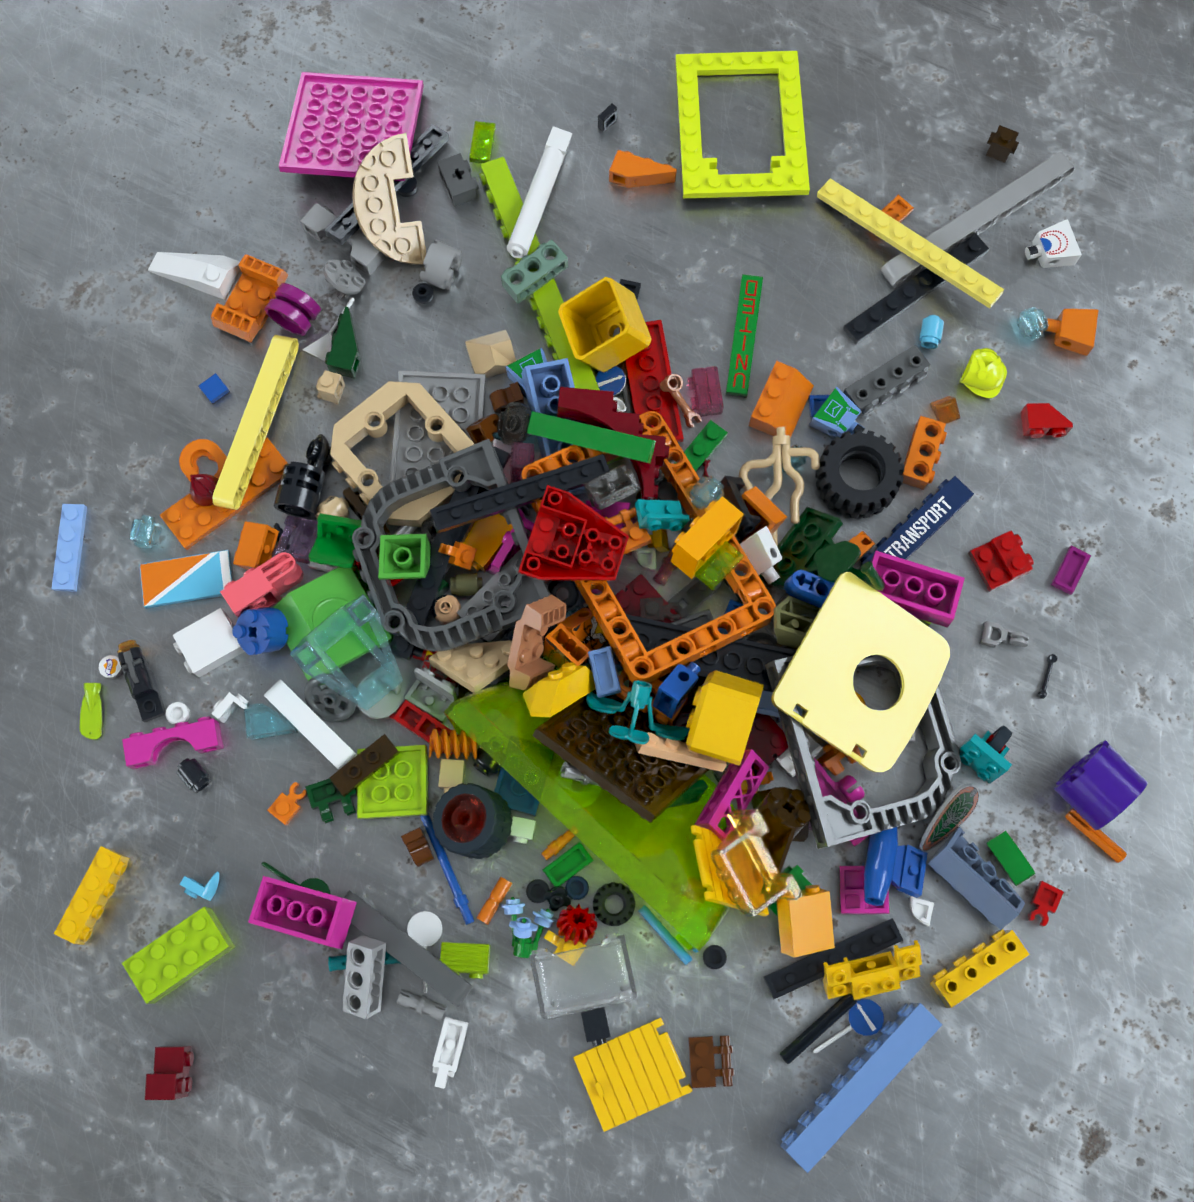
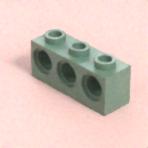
M552 239L547 243L544 242L537 247L535 252L527 256L525 255L517 265L509 267L501 275L502 286L515 302L519 304L568 268V257ZM548 256L555 257L552 260L546 259ZM532 268L538 269L536 272L529 271ZM514 281H520V282H521L520 284H516V285H515V284H512V282H514Z

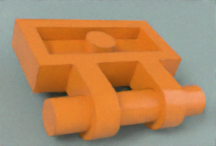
M635 507L629 510L623 509L618 512L619 514L611 518L605 517L613 525L620 523L624 525V528L620 530L626 533L629 539L623 555L651 543L652 539L647 530L639 528L638 522L633 524L631 521L632 518L637 516Z

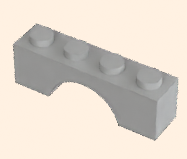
M315 203L303 217L301 224L304 232L319 242L330 239L326 236L325 229L337 216L327 206L322 207ZM358 229L347 240L352 245L350 256L354 266L371 276L386 258L385 255L371 244L361 229Z

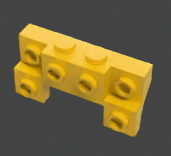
M914 940V945L902 948L894 945V957L891 951L852 961H848L847 957L843 958L844 962L828 965L827 962L823 963V984L828 999L852 994L854 1000L901 989V981L921 977L920 965H922L920 945L917 940Z

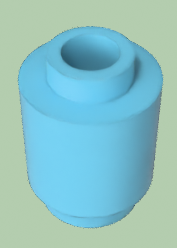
M929 315L922 321L919 340L921 346L926 349H936L938 344L941 343L944 321L939 316Z

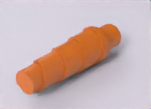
M573 826L547 845V848L541 853L544 859L548 860L551 856H556L578 834V829Z

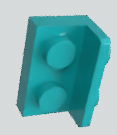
M638 499L635 503L639 528L651 531L659 529L679 531L690 520L689 515L682 514L680 501Z

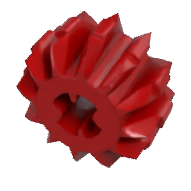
M580 904L576 908L569 905L566 910L563 909L560 912L556 925L559 928V936H565V943L571 940L574 946L578 944V941L584 945L594 937L597 922L595 921V913H588L589 907L581 909Z

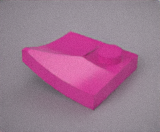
M514 529L511 532L507 531L502 539L504 544L493 562L486 569V572L494 575L499 572L521 550L520 545L516 546L511 533L515 532Z
M840 866L842 915L890 914L889 890L884 904L881 906H873L864 901L865 866Z

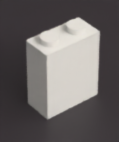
M222 608L173 634L176 641L173 645L179 655H184L186 661L183 663L190 674L194 673L199 678L245 652L239 645L237 638L233 636L232 630L234 626Z

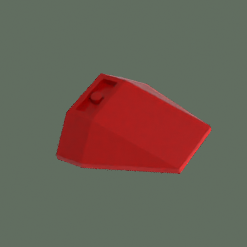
M547 485L518 573L538 580L615 581L629 536L570 492Z

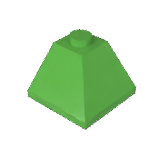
M380 535L379 580L425 578L430 567L431 549L427 535Z

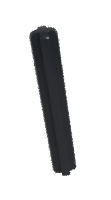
M852 994L844 995L780 1053L783 1061L790 1064L857 1003Z

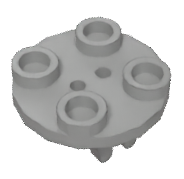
M329 260L323 268L325 280L338 290L336 295L339 299L342 296L347 298L350 294L359 293L365 284V279L361 277L350 260Z

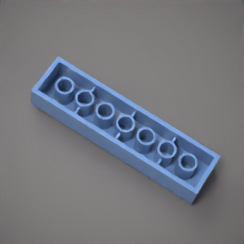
M905 1003L897 1011L899 1016L893 1022L888 1021L881 1028V1036L877 1040L873 1038L864 1047L866 1052L860 1058L856 1056L848 1064V1072L844 1076L842 1074L838 1075L831 1083L833 1088L827 1094L823 1092L815 1100V1108L811 1112L805 1111L798 1119L800 1124L794 1130L790 1128L782 1136L781 1140L783 1142L780 1146L807 1173L942 1026L921 1003H910L909 1005Z

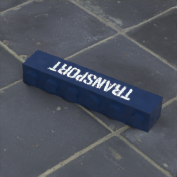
M956 476L950 481L945 479L937 487L939 491L935 495L930 493L922 501L924 505L919 510L915 507L906 516L908 520L904 524L899 522L891 530L893 534L888 539L884 536L875 545L877 547L875 551L907 560L969 502L974 493ZM868 551L860 559L862 564L859 570H861L863 564L871 561L875 551L873 553Z

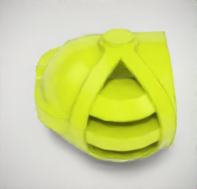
M989 348L973 350L960 378V383H963L976 395L993 398L999 394L1003 386L1007 369L1000 356L994 350Z

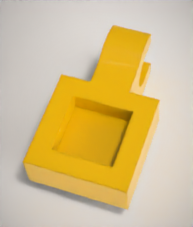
M548 930L544 939L557 946L554 954L574 966L587 945H583L578 941V944L574 946L571 940L565 943V936L562 939Z

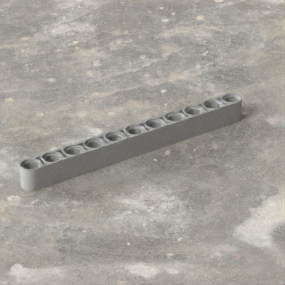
M1059 152L925 239L948 253L974 234H980L1068 177L1075 167L1063 152ZM902 252L888 261L880 271L893 287H897L926 267Z

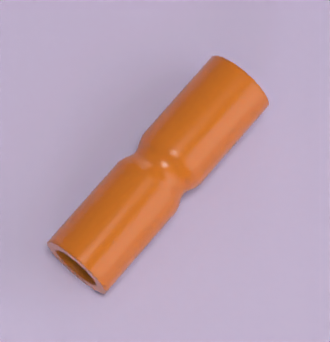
M500 876L490 893L489 899L486 900L476 918L489 925L499 908V904L503 901L513 883Z

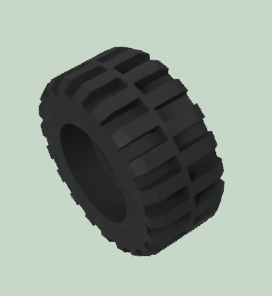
M855 430L853 434L849 431L844 432L841 438L836 436L832 439L830 445L825 447L821 455L820 468L816 470L815 474L817 490H821L820 497L823 501H829L827 506L832 510L837 508L839 510L838 514L842 516L848 513L850 518L857 519L859 515H862L863 518H868L872 513L875 515L881 513L884 508L891 504L902 485L904 465L900 464L902 459L900 453L894 452L896 447L892 442L889 444L885 442L886 437L882 435L880 437L874 436L875 432L868 430L867 434L862 433V430ZM849 459L867 461L878 473V485L869 490H858L850 487L840 475L839 467L841 463Z

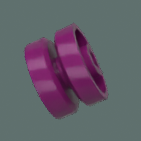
M281 283L275 292L277 299H271L264 310L275 323L285 330L298 336H305L311 327L309 321H315L321 308L313 298L299 288L287 283Z

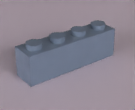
M958 827L934 854L928 864L937 874L948 881L954 890L960 892L974 908H977L985 915L991 924L1002 930L1020 914L1025 902L1004 878L999 879L992 863L990 861L985 862L979 856L977 851L980 849L974 842L969 844L963 837L965 832L961 827Z

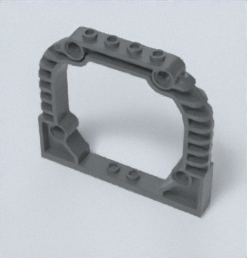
M490 439L438 459L439 463L403 476L379 489L373 498L370 499L362 516V527L356 529L352 536L355 547L352 550L356 561L360 562L363 569L360 570V575L364 583H368L370 591H367L371 603H375L377 622L389 633L395 636H402L409 643L424 650L437 652L452 650L502 629L507 630L515 627L516 622L522 618L526 604H531L551 595L545 580H538L518 573L510 590H500L493 596V605L446 625L426 627L418 625L413 612L398 603L390 579L379 580L380 535H386L383 526L394 511L409 502L450 486L458 492H464L471 485L487 490L508 485L496 450ZM459 474H464L463 480L455 483V477ZM515 508L505 511L503 514L508 525L512 524L515 531L511 533L516 546L520 545L524 555L529 537L519 510ZM370 535V541L363 545V538ZM510 598L511 604L509 607L502 608V600ZM400 618V625L393 629V620Z
M871 655L861 660L857 667L879 665L893 671L902 689L900 673L896 666L887 658ZM793 656L777 659L765 665L773 692ZM939 685L920 721L928 752L923 760L926 776L925 783L913 796L876 808H870L869 804L863 800L845 804L832 795L822 796L815 772V761L810 755L808 737L804 733L802 725L778 709L799 786L805 795V800L810 810V824L818 849L929 817L943 804L947 791L951 788L953 774H956L961 768L959 747L955 743L952 733L953 728L947 717L946 705L941 697ZM795 706L793 711L799 714L797 706ZM854 809L857 811V818L853 814Z

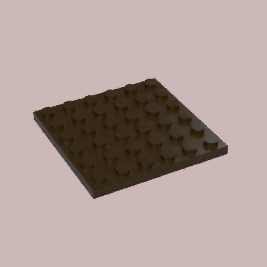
M616 694L605 696V698L621 703L625 701ZM585 695L537 727L533 734V737L539 740L541 744L550 748L563 760L569 762L582 774L588 776L602 789L607 790L621 803L630 807L641 818L646 819L650 823L710 770L639 754L635 743L610 735L609 728L611 726L630 728L634 713V707L631 706L630 701L625 711H617L614 714L590 708L586 702L587 695ZM639 710L634 730L655 734V731L650 730L648 727V711L643 713ZM653 715V723H659L654 719L655 716Z

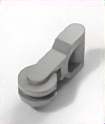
M986 621L980 644L996 647L1001 642L1005 643L1007 634H1009L1012 638L1009 640L1010 644L1027 647L1029 636L1022 632L1004 629L998 623ZM992 630L999 631L1001 634L999 640H991Z

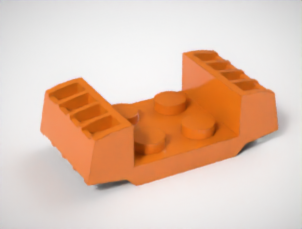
M245 254L238 265L242 272L225 305L216 304L211 314L213 327L252 342L269 317L264 310L271 299H277L275 292L281 283H285L288 274L281 268Z

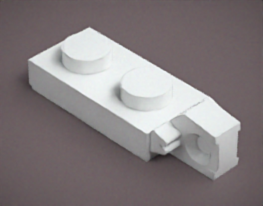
M445 1017L432 1065L434 1066L432 1072L437 1073L435 1087L444 1089L448 1076L454 1078L469 1023Z

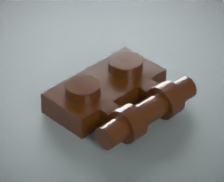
M730 1035L720 1036L721 1046H713V1036L688 1037L691 1088L716 1087L715 1077H723V1087L733 1086L732 1076H735L734 1068L731 1065L733 1045H730ZM714 1054H721L722 1068L715 1069Z

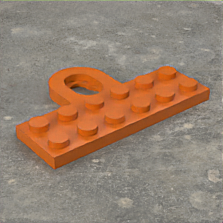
M267 437L238 510L215 505H198L192 500L189 493L161 513L160 517L182 546L188 550L279 484L284 465L288 463ZM198 439L190 442L183 448L179 457V465L190 482L191 474H199L197 460L202 456L218 464V470L214 476L219 479L227 456L213 441Z

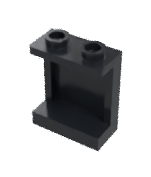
M725 476L709 495L715 502L723 496L744 514L737 533L734 535L740 544L760 523L761 518L749 513L739 492L745 486L743 479Z

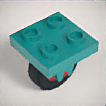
M1003 725L993 734L987 731L981 738L974 734L959 746L961 763L972 768L983 781H987L989 784L992 783L1012 766L1004 758L1010 750L1005 744L1012 736V732Z

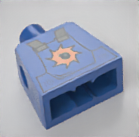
M689 662L686 667L678 664L659 686L652 706L672 719L694 690L699 678L697 674L700 672V667L694 662Z

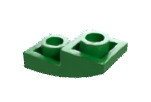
M1007 831L986 843L1015 886L1036 874Z

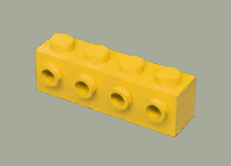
M100 846L54 932L55 935L73 944H85L92 934L96 921L103 914L106 902L114 893L120 876L125 872L130 858L110 848Z
M1002 929L991 936L992 941L987 944L981 942L972 948L973 954L967 958L965 955L960 956L952 962L954 964L949 970L943 968L933 975L935 979L930 984L946 1008L954 1007L1030 955L1013 930L1004 931Z

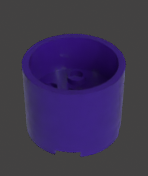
M1106 740L1097 744L1089 751L1090 754L1085 755L1079 762H1076L1056 782V786L1053 788L1094 830L1101 829L1121 814L1143 792L1148 784V781Z

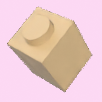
M441 759L438 787L444 790V793L450 788L458 786V784L465 783L466 762L464 760Z

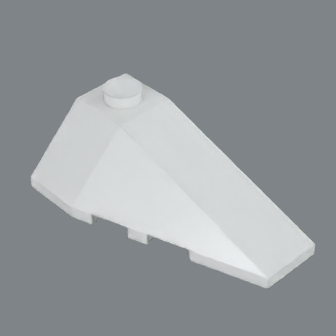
M157 252L148 271L225 300L240 272L238 266L240 261L223 255Z

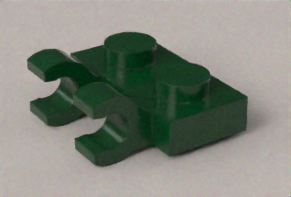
M330 778L305 786L311 808L313 810L319 808L322 821L325 824L334 821L329 804L340 800L347 816L356 813L351 798L357 795L356 788L344 797Z

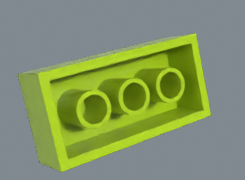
M202 907L122 962V965L145 1003L155 1004L233 950L235 945L213 910L209 907Z

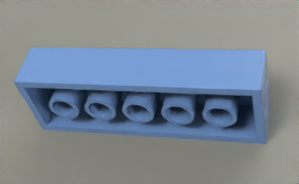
M568 358L525 366L521 373L531 414L533 411L557 417L560 387L575 388ZM536 436L542 458L573 445ZM573 459L568 460L570 463H576V462H577L576 460H573ZM595 482L567 492H570L572 495L593 492L599 487V484Z

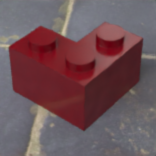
M191 1046L155 1047L154 1073L146 1074L145 1100H176L188 1097V1092H191L192 1077H189V1070L194 1061Z

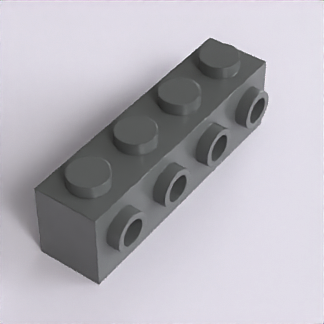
M914 345L845 388L843 393L861 410L859 415H867L874 410V406L878 403L884 404L888 402L894 393L904 392L913 381L919 382L928 375L927 371L931 364L918 347Z

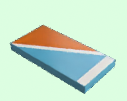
M229 550L139 564L143 607L146 609L222 596L220 591L224 589V586L233 581Z

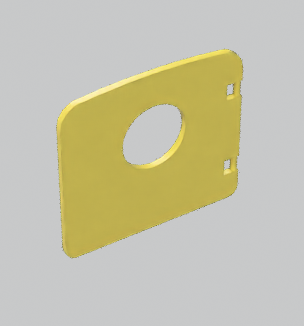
M845 572L837 578L771 696V701L776 708L800 722L801 725L845 755L859 762L866 769L872 772H885L894 765L931 702L949 661L950 647L940 634L876 589H873L853 573ZM871 655L882 656L890 660L896 666L901 676L902 689L898 700L892 707L883 711L873 710L865 706L858 699L853 686V675L857 665L861 660ZM796 705L806 711L803 717L793 711ZM855 745L865 751L862 757L852 751Z

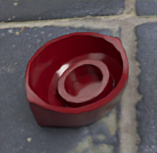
M191 474L190 495L192 500L201 506L214 505L213 493L219 479L209 474Z

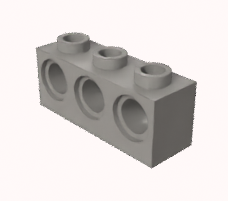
M360 936L348 942L346 970L344 973L343 1012L364 1019H368L381 1012L386 952L385 942L366 936Z

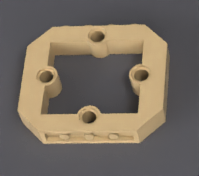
M389 381L334 424L330 452L334 462L331 464L339 474L343 472L347 476L345 480L353 490L357 487L361 492L360 498L367 506L370 499L382 488L381 482L376 472L372 469H366L350 449L367 435L373 438L384 436L388 429L386 420L407 403H410L425 420V428L432 441H444L454 453L474 445L471 439L420 383ZM374 421L380 422L376 427L370 426ZM435 425L442 426L438 431L432 430ZM461 474L455 477V483H458ZM366 480H374L370 486L363 485ZM450 486L409 502L394 511L386 522L389 525L421 527L431 519L430 509L450 502L454 489Z

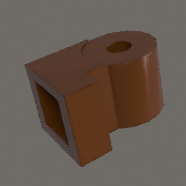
M518 382L509 384L510 387L496 390L489 395L496 414L509 412L514 406L519 404L524 405V398Z
M491 414L478 419L468 426L466 430L474 444L487 439L493 441L492 434L502 430V420L497 414Z
M419 827L401 836L417 867L434 860L423 829Z

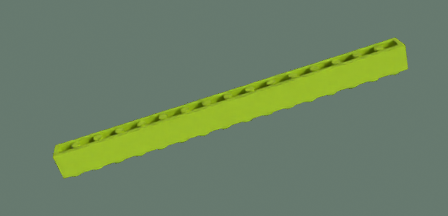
M503 156L480 164L481 173H479V178L482 186L486 185L488 189L486 196L489 203H493L495 206L493 213L496 221H501L502 226H500L502 236L509 241L523 207V202ZM536 233L527 255L535 252L540 245ZM516 258L517 262H514V264L517 265L522 258ZM532 268L529 271L536 272L538 269ZM553 278L531 294L529 299L532 310H537L539 315L536 318L540 329L544 328L546 335H544L548 348L552 347L554 352L551 354L553 361L568 358L575 388L600 390L591 367L574 357L558 313L560 305L564 302ZM619 456L608 461L607 464L624 459V457Z

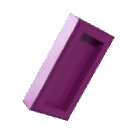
M1071 545L1051 585L1072 595L1091 555Z

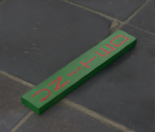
M742 274L726 395L747 397L763 277Z

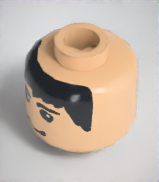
M448 594L441 595L433 602L432 614L440 625H446L460 619L457 612L462 607L454 596Z

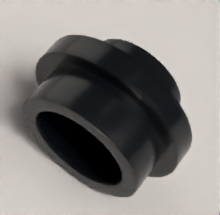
M420 283L413 288L412 295L416 302L427 304L432 300L434 292L429 284ZM421 291H426L423 295L419 294Z

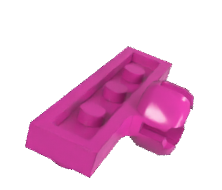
M814 758L815 772L823 797L832 795L845 804L864 798L865 792L861 786L857 787L850 794L846 791L857 782L853 776L846 775L840 781L834 782ZM854 809L853 814L857 818L858 814L857 811ZM868 836L860 837L850 841L855 847Z

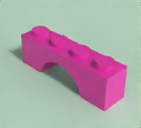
M202 717L197 719L198 722L191 724L189 722H180L175 724V727L166 729V727L154 728L152 733H132L129 735L130 738L122 739L126 766L131 769H138L155 765L162 749L175 741H187L201 754L224 749L220 724L214 718Z

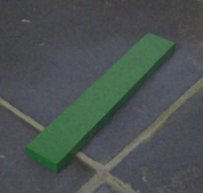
M533 411L527 430L528 434L646 463H651L656 441Z

